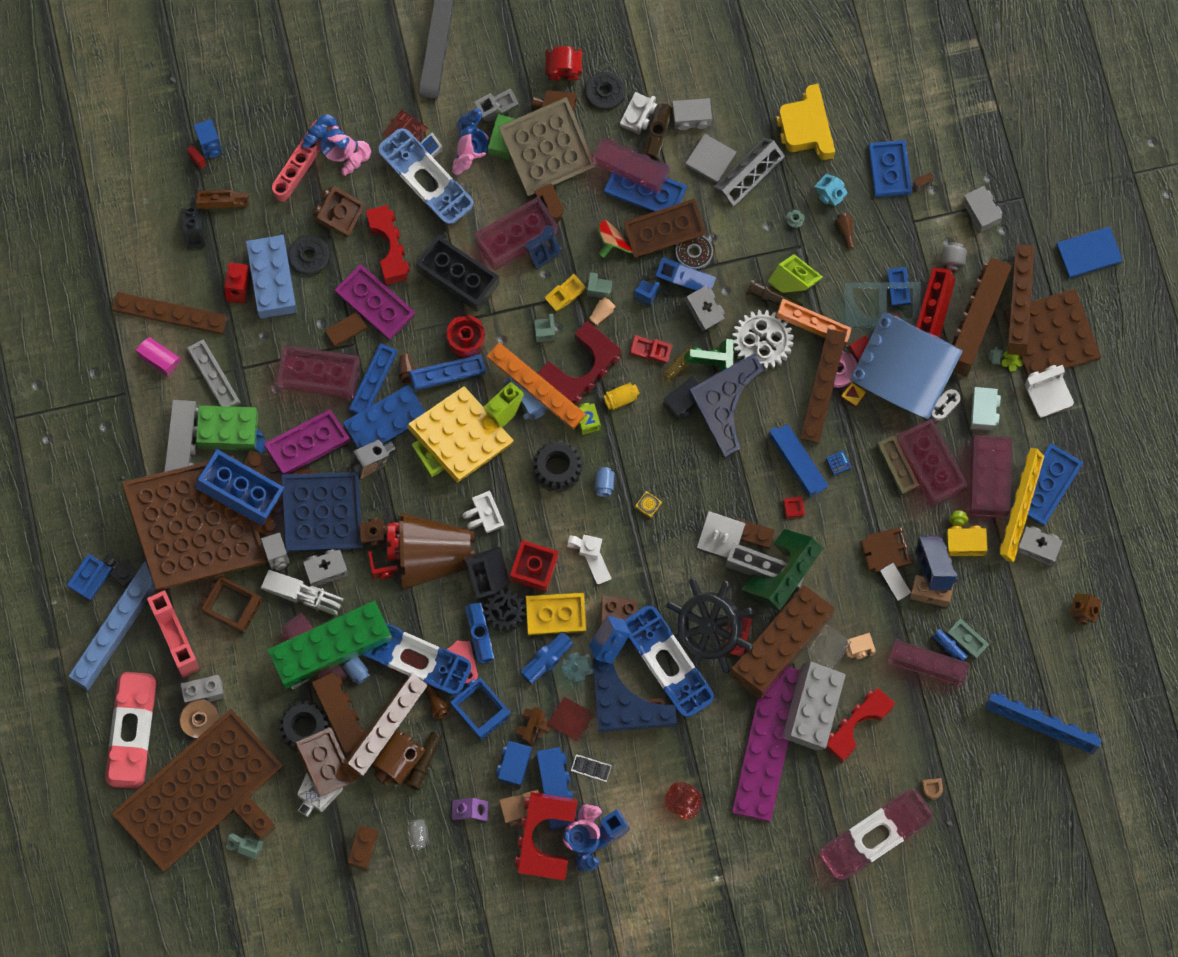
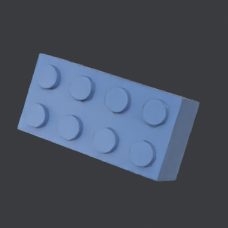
M284 235L246 241L259 318L297 313Z

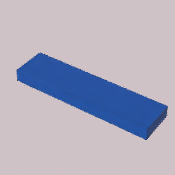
M381 343L379 344L351 403L349 412L358 414L374 404L398 350Z
M481 354L412 370L408 374L413 389L416 391L482 375L487 371Z

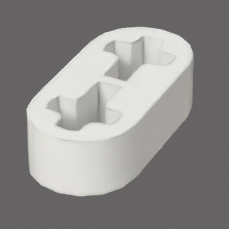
M947 390L939 398L930 417L938 422L944 420L959 404L960 394L956 390ZM948 396H955L954 401L947 405ZM943 406L942 413L935 415V411Z

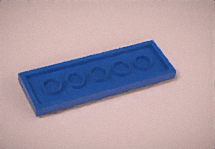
M992 693L985 705V709L1090 754L1096 752L1102 741L1095 733L1080 731V728L1076 725L1061 723L1062 720L1057 717H1047L1043 715L1042 711L1032 708V710L1026 708L1025 704L1019 701L1012 702L1007 700V697L1000 693Z

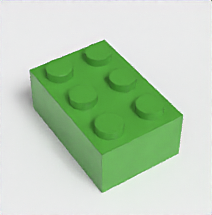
M199 406L196 440L198 448L255 451L258 429L257 408Z

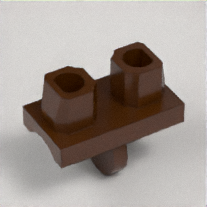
M539 707L525 709L522 718L525 721H529L527 727L519 726L516 735L528 745L534 746L536 739H541L543 733H550V729L546 727L548 720L544 719L546 713L542 712Z

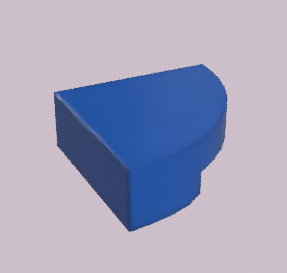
M257 429L255 451L263 454L265 451V439L263 434Z

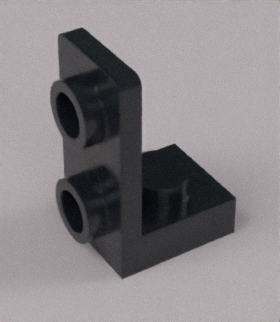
M196 207L182 209L183 232L187 249L205 247L201 209H196Z

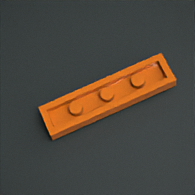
M782 299L776 314L777 318L826 338L828 328L846 332L847 336L844 346L848 342L852 329L785 299Z

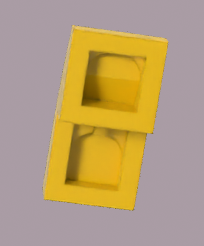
M573 274L561 286L555 287L544 298L558 312L587 288Z

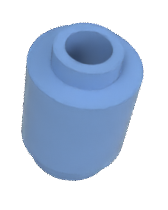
M601 467L600 470L595 472L594 490L596 495L602 497L611 496V492L614 489L615 475L611 468Z
M358 656L344 662L343 670L352 682H356L357 685L370 677L368 674L369 670Z

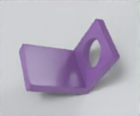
M475 798L453 800L452 820L473 818L487 821L488 801ZM479 804L483 808L482 815H479L477 811Z

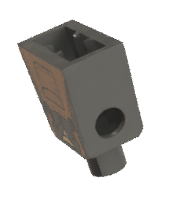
M377 440L353 451L350 465L355 472L359 473V480L384 467L388 462L389 455L395 453L396 449L392 442L383 445L380 440Z

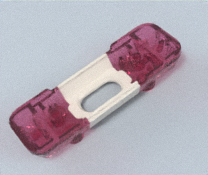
M907 790L826 844L821 850V858L836 879L846 880L932 821L933 813L920 793L916 790ZM883 825L889 830V837L874 848L868 849L863 845L862 837L877 826Z

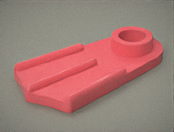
M456 641L447 650L470 661L472 667L470 673L473 676L470 679L467 678L465 684H468L473 679L477 680L478 678L470 641Z

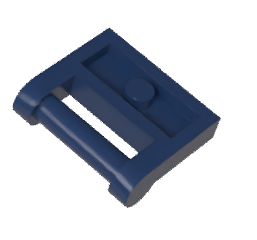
M546 226L542 234L525 245L531 263L536 270L561 252V246L556 241L555 231L552 226ZM547 241H549L550 244L549 250L545 243Z

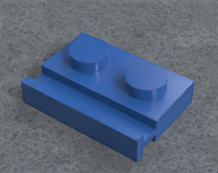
M88 553L67 584V587L92 601L113 569Z

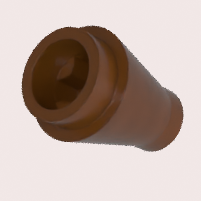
M403 354L399 357V379H401L402 383L409 384L411 380L408 373L415 370L411 356Z

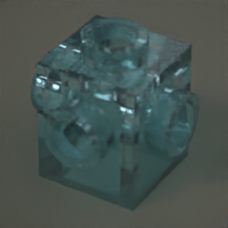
M579 652L567 655L568 659L563 661L562 670L564 675L568 677V680L581 681L586 679L585 675L594 672L589 653L579 655Z

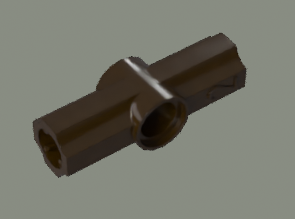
M657 104L654 118L650 125L643 157L652 161L659 159L662 145L666 138V131L673 111V107H670L668 104ZM654 130H661L662 133H661V134H655L653 131H654Z

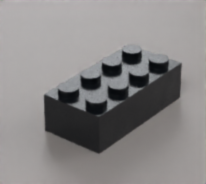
M437 235L416 263V271L477 313L500 284L497 274L439 235Z

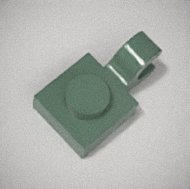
M230 833L227 840L232 842H228L226 848L228 850L238 849V853L256 859L264 842L246 835L244 838H241L236 834Z

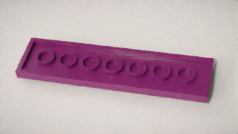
M788 668L762 700L757 699L732 814L771 822L789 741L783 739L782 736L800 673L798 669Z

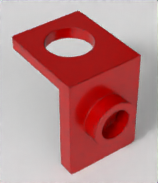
M371 551L368 552L373 578L387 579L391 575L399 574L397 565L374 569Z

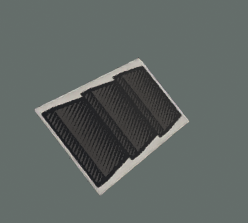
M576 754L571 771L607 782L612 765Z

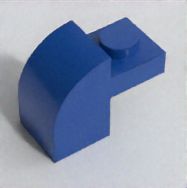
M616 809L600 820L602 823L598 825L600 831L598 849H602L615 839H620L630 830V826L620 810Z

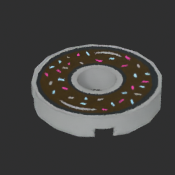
M705 236L677 244L676 246L678 262L693 269L705 268L713 256V247L710 240ZM696 248L700 253L697 256H692L689 250Z

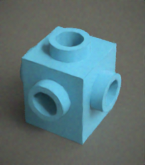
M825 174L814 186L820 195V200L825 204L834 206L840 203L848 193L844 188L845 184L839 178L829 174Z

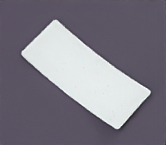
M600 552L598 559L585 556L597 584L612 579Z
M894 563L881 570L882 575L898 601L911 593Z

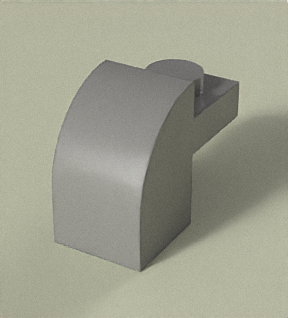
M511 88L495 97L489 93L475 101L477 108L482 111V118L486 122L496 121L498 114L505 116L504 114L520 106Z

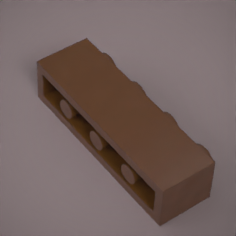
M332 671L311 682L344 753H348L358 744L365 734V730L363 727L359 728L357 721L360 719L356 710L351 711L348 704L351 700L347 691L343 693L340 685H343L339 674L335 675Z

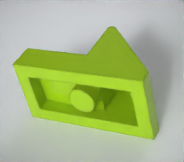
M419 440L412 444L421 464L425 466L431 477L445 470Z

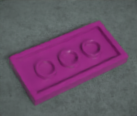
M361 264L335 289V293L389 341L416 315L415 311Z
M330 409L264 443V448L281 474L287 475L349 443L350 438Z

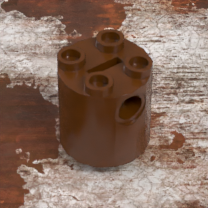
M396 729L371 764V767L375 769L374 777L384 785L391 781L401 786L426 750L421 745L412 743L413 738L404 732L402 734Z

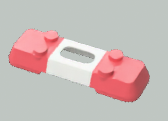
M124 672L118 677L105 780L111 787L138 789L144 784L156 692V680L151 674ZM132 713L138 717L136 737L131 742H125L121 739L122 720L126 714Z

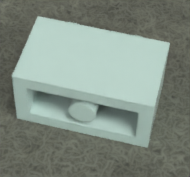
M974 388L972 393L970 429L993 431L995 425L999 424V414L996 413V408L1000 406V396L997 395L998 389Z

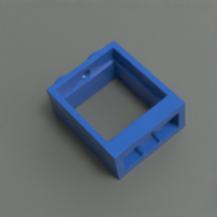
M479 678L478 680L473 679L466 685L467 689L462 693L455 694L451 698L450 704L478 739L482 741L510 718L511 712L486 683ZM481 689L500 712L478 729L459 705L477 690Z

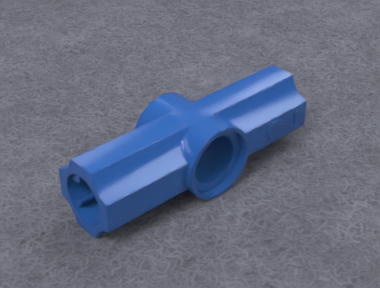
M470 604L465 607L477 661L478 664L488 663L494 660V654L482 604ZM481 629L485 634L482 637H477L474 634L475 631Z
M561 632L548 646L542 647L536 653L534 659L522 669L520 674L532 685L546 671H550L559 662V658L574 643L566 634Z

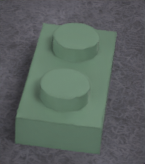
M961 618L947 632V635L955 640L975 660L989 646V643Z

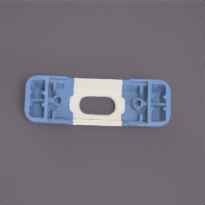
M407 129L396 130L380 144V155L444 223L454 224L472 209L473 199L457 181H454ZM424 169L428 171L438 182V188L435 191L427 192L417 182L414 175L418 170Z

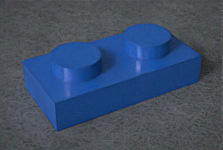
M907 268L888 269L892 307L911 305Z

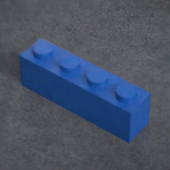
M560 747L537 751L544 794L573 799L572 790L568 791L567 783H570L568 771L564 772L563 764H567L565 752L561 753ZM549 819L551 831L566 829V826L574 823L571 821Z

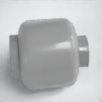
M950 242L943 247L941 263L947 266L946 269L958 271V268H962L965 265L967 250L963 247V244Z

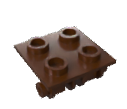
M602 596L601 625L607 615L622 619L625 622L628 617L637 612V600Z

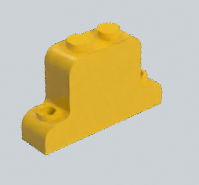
M819 84L810 85L807 87L806 92L802 94L803 101L785 104L780 108L779 116H776V123L782 130V133H780L781 143L785 144L786 149L790 152L814 148L816 154L821 159H834L835 148Z

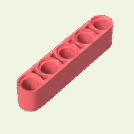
M320 138L317 139L314 143L315 146L312 148H303L302 143L304 139H302L272 185L273 195L277 201H286L291 196L320 152ZM299 158L306 159L302 163L297 162ZM289 173H294V174H296V175H295L294 177H292V178H288V177H287V175H288ZM279 188L286 189L283 193L277 192Z

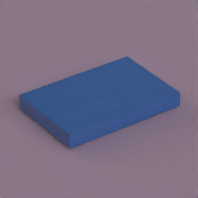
M906 141L868 143L875 198L912 194Z
M1110 227L1056 244L1069 279L1122 263L1123 261Z

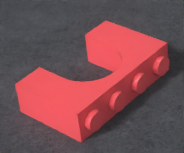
M165 590L147 598L182 677L185 678L200 671L201 669Z

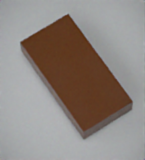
M356 312L326 329L325 333L333 346L337 347L365 331L367 326L359 313Z

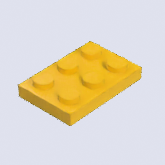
M584 593L526 596L528 636L560 634L561 632L564 634L586 632Z

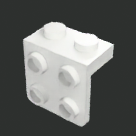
M1056 365L1050 366L1042 373L1034 372L1028 376L1025 382V388L1040 418L1072 407L1074 404L1063 379L1065 374L1063 365L1058 367Z

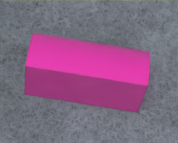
M152 338L144 340L136 349L138 357L168 377L182 360Z

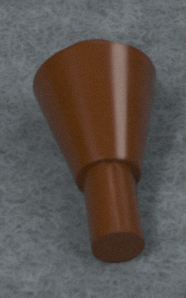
M848 213L840 214L837 216L838 219L835 220V223L843 237H845L847 248L855 247L852 237L853 216H849Z
M428 684L425 690L429 696L432 715L434 718L442 719L448 715L450 707L436 694L433 687Z

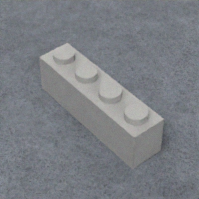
M173 400L165 472L194 465L192 463V456L196 455L194 437L197 438L196 419H198L199 411L196 401Z
M733 543L725 567L749 576L755 575L769 579L781 573L788 563ZM803 578L793 592L797 593L799 591Z

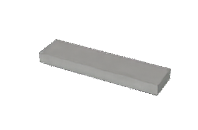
M204 339L187 348L189 354L219 405L235 407L240 404V400Z

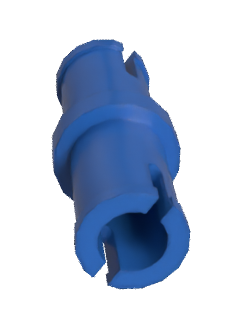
M941 629L932 636L944 649L943 651L945 653L948 652L958 664H961L968 656L956 645L957 642L955 640L952 641Z

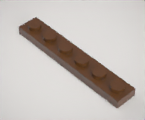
M117 292L112 308L113 312L221 335L224 334L228 318L227 315L121 292Z
M828 328L800 437L802 440L820 443L847 336L846 332Z

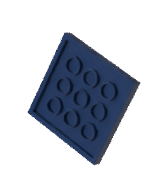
M358 472L281 475V486L284 487L282 503L286 552L363 548L360 535V523L362 522Z

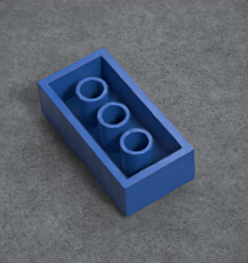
M218 449L205 467L195 487L197 490L261 526L264 525L284 490L283 486Z

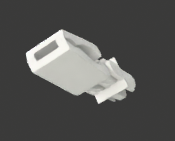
M268 570L261 589L294 603H298V601L303 602L304 605L335 616L338 614L336 610H339L341 607L339 603H342L344 599L325 592L323 588L308 587L301 580Z

